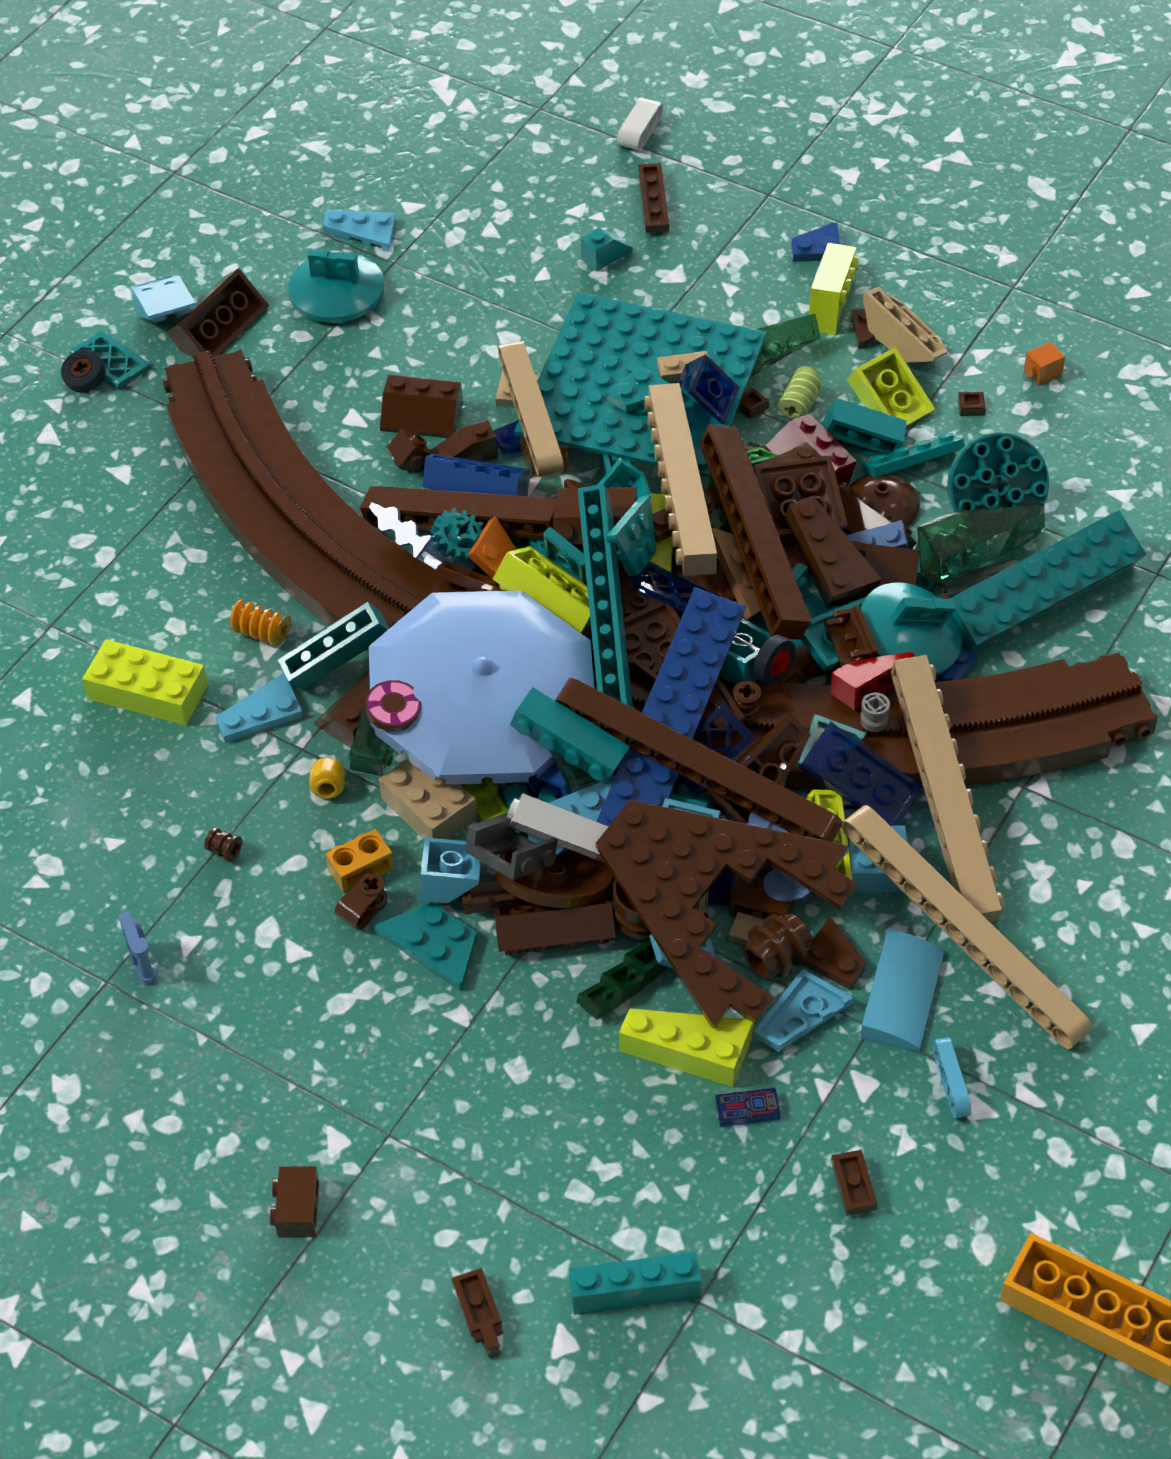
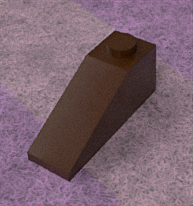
M486 420L463 427L431 449L430 452L437 455L486 462L498 458L497 437L489 421Z

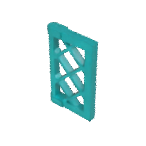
M102 330L83 343H79L69 352L71 355L75 351L82 349L94 352L109 351L108 357H100L104 363H108L104 378L118 389L124 388L132 380L151 368L149 362ZM101 341L104 342L105 344H107V345H98V346H96V345H97L98 343H100ZM112 351H117L123 356L112 357ZM125 362V368H111V363ZM129 362L137 365L135 368H128ZM112 374H124V375H122L121 377L117 378V377H115V376L112 375Z

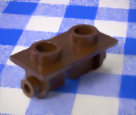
M498 880L479 882L477 886L462 894L464 913L493 910L492 906L521 903V899L506 891Z

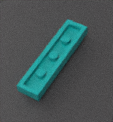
M943 433L938 436V439L918 441L916 446L910 448L900 447L893 450L894 453L889 455H875L871 457L870 461L862 463L863 470L868 475L879 477L961 450L965 446L964 438L955 436L953 433Z

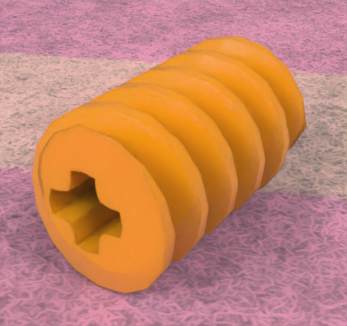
M243 599L236 602L230 617V626L235 633H242L244 636H250L255 640L260 639L264 643L269 642L272 646H278L285 640L292 622L289 615H285L282 619L281 612H276L273 615L272 609L264 611L261 605L254 609L252 602H248L245 605Z

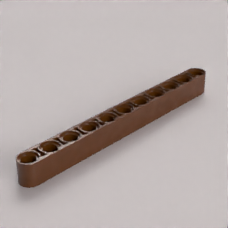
M569 678L555 699L556 702L630 746L629 748L793 834L833 842L841 829L843 821L829 810L580 680Z

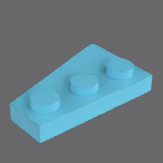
M282 673L217 715L216 722L224 742L228 743L301 719L303 715L285 673Z
M802 969L754 1030L753 1038L780 1052L853 1003V997Z

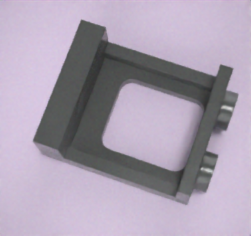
M508 813L468 826L465 852L511 880L519 879L555 864L558 839L553 837L537 844L515 832V828L509 826L511 819L506 818ZM510 850H515L512 853L511 864L497 856Z

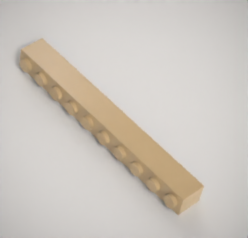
M680 384L649 385V396H644L645 411H650L647 413L648 427H653L651 428V442L656 444L654 445L655 460H660L658 462V476L663 477L661 479L662 494H667L665 496V510L670 512L668 514L669 529H674L672 531L673 547H678L676 549V564L682 566L683 576L716 574L717 551Z
M927 655L894 660L891 670L892 680L951 884L989 922L998 921L1000 913L1004 909L1002 894L996 892L994 885L996 883L995 870L993 866L988 865L986 858L988 857V846L985 840H981L979 834L981 830L980 819L977 814H973L971 807L973 805L972 792L965 787V769L963 764H959L957 760L958 746L956 739H951L949 733L951 729L950 718L947 713L944 714L941 706L943 705V695L941 689H936L934 665H929Z

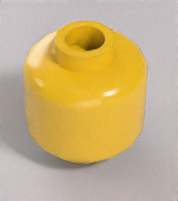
M322 758L314 762L310 768L309 777L311 792L323 799L339 796L345 788L346 771L344 765L334 758Z

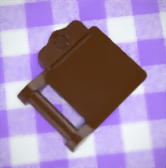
M851 541L858 551L865 552V559L881 577L882 580L879 586L888 583L916 585L919 561L918 550Z

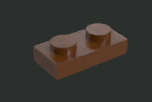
M862 1150L831 1155V1164L846 1216L877 1210V1201Z

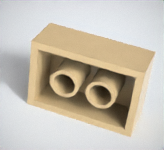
M409 758L379 778L381 799L423 839L425 837L450 839L478 819L476 799L461 784L445 785V780L438 777L434 781L413 765Z

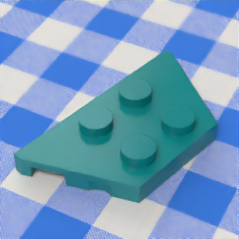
M650 495L640 496L606 536L608 543H616L619 550H616V556L622 562L628 576L639 575L656 554Z
M434 903L418 907L377 923L374 926L375 933L459 991L463 988L465 973L471 961V952L474 950L477 940V932Z

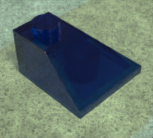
M706 354L685 364L677 382L720 424L725 423L740 388Z

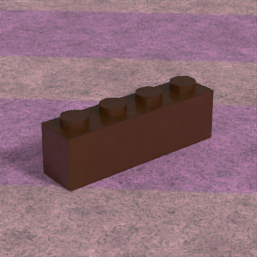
M844 482L838 485L848 524L845 530L850 534L891 523L893 518L881 509L877 513L872 509L874 504L864 496L858 499L853 495L855 490ZM904 526L909 547L906 549H913L917 542L911 537L913 532Z

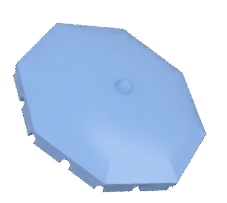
M524 591L431 593L369 646L370 689L376 684L387 680H400L413 686L414 696L421 701L419 715L409 728L385 731L371 723V727L375 730V735L399 754L406 752L409 756V761L434 781H436L437 777L444 779L445 785L481 784V780L484 777L492 778V783L528 782L529 777L534 775L539 778L561 756L543 748L540 743L527 735L519 733L516 728L510 725L517 708L532 687L553 700L557 698L569 678H575L594 688L590 640Z

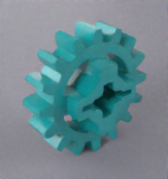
M455 508L452 509L451 513L445 510L441 516L438 515L430 530L434 534L431 542L438 543L435 549L436 551L443 550L444 558L450 555L452 556V562L455 563L459 558L463 564H466L468 559H470L467 555L483 531L480 529L483 522L476 523L474 521L476 517L474 514L468 517L466 516V510L458 514Z

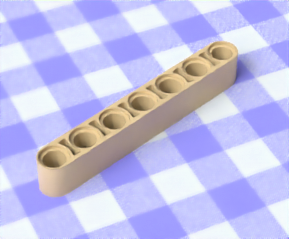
M524 341L498 345L501 366L537 476L563 472L562 455Z

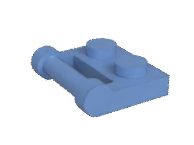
M129 911L119 914L118 917L126 945L139 980L144 985H152L157 980L156 970L151 967L148 956L150 949L148 942L144 939L139 920L133 922Z

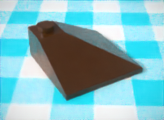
M831 455L754 465L755 476L758 478L760 489L765 497V502L772 515L773 523L783 547L797 545L784 519L789 504L811 496L815 497L841 530L847 528L848 524Z

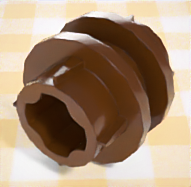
M787 912L781 916L770 914L763 920V926H754L748 932V941L745 942L746 946L743 948V954L748 965L762 978H768L769 980L774 976L785 978L792 972L793 965L800 966L807 960V951L810 949L809 945L812 944V936L804 922L794 914H787Z

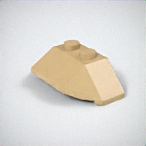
M880 287L864 293L863 300L868 330L875 336L878 342L884 344L889 350L896 347L905 363L929 362L946 355L948 351L939 336L904 303L892 295L884 293L885 291Z

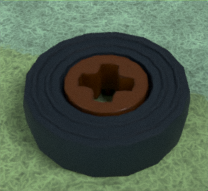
M86 349L75 351L69 355L61 367L63 381L68 388L75 392H86L94 389L101 383L106 372L105 364L96 352Z

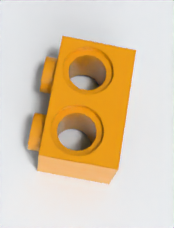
M376 829L360 834L357 838L343 845L335 846L325 853L328 870L343 893L350 891L367 874L372 873L381 876L394 869L392 852Z

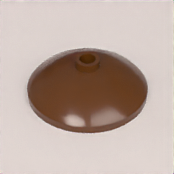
M891 474L879 477L865 475L848 485L855 490L853 495L856 498L860 499L861 496H864L874 504L872 509L877 513L882 509L893 518L891 523L902 520L904 526L908 527L914 522L919 513L920 499L917 491L910 483Z

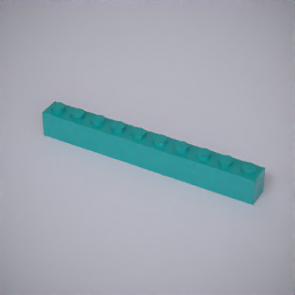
M599 484L578 489L597 690L633 708L618 559L616 556L617 549L616 543H608L606 538L607 534L614 527L612 502L605 485Z

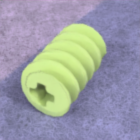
M804 366L795 371L777 405L782 414L791 419L808 415L822 389V383L815 369Z

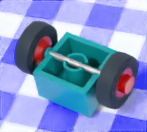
M742 618L719 676L734 685L742 681L755 682L758 679L766 684L774 685L781 681L790 670L795 658V645L784 636L774 635L771 637L769 632Z

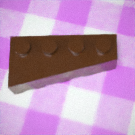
M814 496L789 504L784 519L827 609L867 596L879 587L882 580L881 577Z

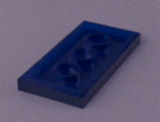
M832 722L827 725L799 766L859 809L863 805L871 807L890 826H899L923 789V786Z

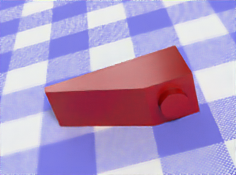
M905 652L851 661L832 672L831 695L855 710L862 706V700L867 694H883L894 687L891 676L894 660L915 657V654Z

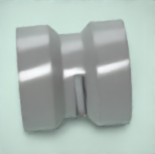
M881 693L867 694L862 700L860 723L868 731H882L888 724L890 701Z

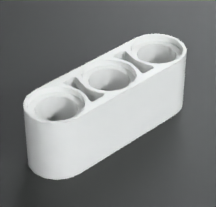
M640 98L618 132L617 145L641 151L662 117L663 104Z

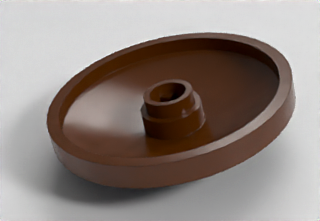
M568 849L556 857L555 864L551 867L516 880H511L496 871V878L506 891L527 902L547 907L574 908L591 905L602 900L610 891L612 873L606 863ZM515 850L502 853L499 857L511 864L512 853Z

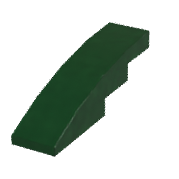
M648 940L625 953L623 962L602 973L600 982L579 993L576 1002L593 1018L598 1020L641 991L662 974L668 966L658 964L651 940Z

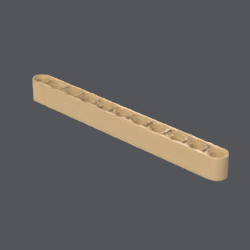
M863 805L842 822L841 827L845 835L1056 1042L1066 1049H1071L1092 1031L1093 1027L1089 1018L871 807Z

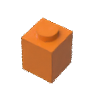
M1051 342L1026 352L1025 374L1032 378L1037 385L1043 384L1063 374L1065 356Z

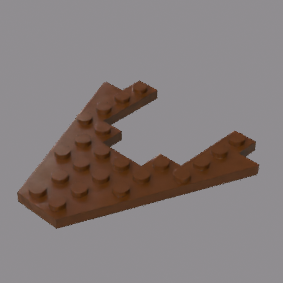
M629 800L595 843L602 859L713 1029H715L730 1007L756 1024L773 1002V996L701 948L716 929V924L694 910V908L725 868L751 884L764 865L769 863L840 911L858 886L856 882L835 869L848 852L849 847L846 845Z

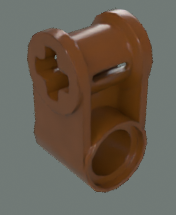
M372 873L362 877L339 900L335 908L336 916L357 930L364 929L371 919L387 904L388 896L384 890L385 883L383 878L378 874Z

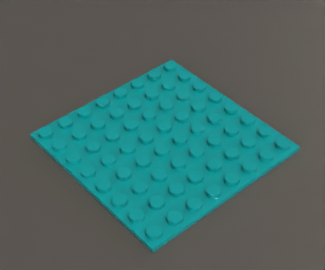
M578 292L537 380L557 443L658 466L660 460L656 461L654 455V445L656 444L651 442V428L653 427H648L647 413L650 411H645V407L640 406L636 410L625 412L607 401V393L640 365L660 377L657 367L658 357L707 351L711 366V376L668 383L680 384L700 476L710 478V471L699 443L709 424L731 427L767 332ZM519 421L514 430V434L524 436Z

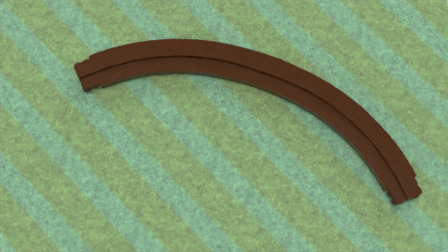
M242 349L237 350V352L213 356L211 351H205L194 355V361L178 363L165 368L166 378L162 379L166 394L171 393L168 396L169 403L166 404L169 421L181 452L207 500L232 535L263 570L292 597L326 624L331 626L366 602H369L382 613L390 629L431 593L467 592L465 587L459 585L450 586L443 583L441 578L435 577L436 570L416 559L383 535L332 489L309 462L287 430L273 404L264 380L257 381L256 375L250 374L253 372L249 358H244ZM1119 652L1103 655L1096 660L1086 663L1078 662L1072 666H1068L1065 659L1000 674L935 682L936 689H941L943 705L941 706L944 714L947 713L950 718L951 729L949 733L951 739L955 738L957 742L958 755L956 756L958 763H962L965 769V785L1027 777L1108 758L1110 747L1121 746L1126 742L1145 739L1153 735L1158 719L1156 713L1152 712L1150 703L1141 690L1142 681L1135 672L1132 671L1131 673L1126 659ZM592 659L594 688L597 689L595 661ZM629 665L633 709L642 713L654 683ZM719 676L734 700L733 689L736 685ZM758 679L754 683L760 687L761 696L759 699V711L752 718H746L745 724L722 735L701 720L693 738L694 741L735 761L788 715L792 714L808 731L814 714L866 732L863 740L824 776L798 768V758L785 780L786 784L784 787L833 790L835 784L890 783V785L897 786V788L924 789L895 687L883 693L890 701L887 727L882 731L871 732L866 730L860 723L862 707L860 706L853 710L832 696L831 685L778 682L774 685H769Z

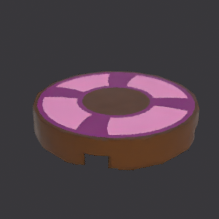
M387 680L376 684L369 690L365 698V711L369 721L377 728L385 731L409 728L417 719L421 710V701L414 696V687L400 680Z

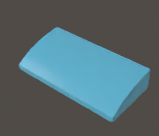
M888 928L862 1023L861 1038L920 1052L944 950L916 936Z

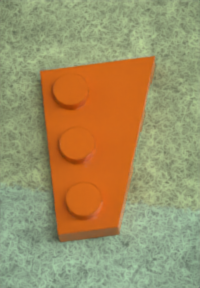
M495 516L488 521L467 556L490 578H493L506 553L517 549Z

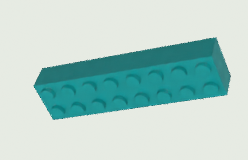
M1120 510L949 598L954 600L956 607L952 616L961 630V647L972 652L1126 570L1147 555Z

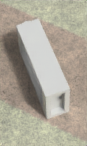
M522 794L519 800L514 798L506 817L511 819L510 827L543 840L554 837L558 839L557 845L605 863L597 851L595 843L608 826L526 794Z

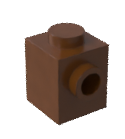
M401 429L387 446V449L395 459V465L404 471L408 469L417 473L424 465L425 457L432 454L426 446L427 442L423 437Z

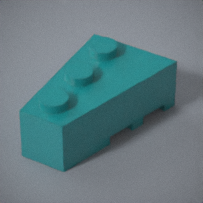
M836 397L821 423L847 451L863 452V456L889 455L894 453L893 450L902 447L905 442L906 420Z

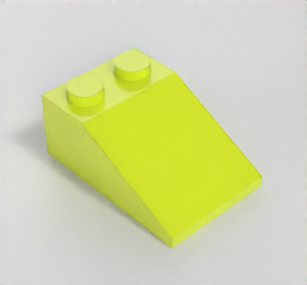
M896 347L857 367L847 379L859 400L867 408L906 420V426L935 410Z

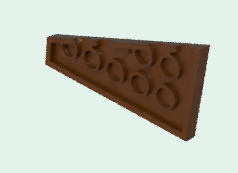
M668 599L624 618L628 664L653 683H655L681 621ZM718 677L701 720L722 735L745 724V716Z

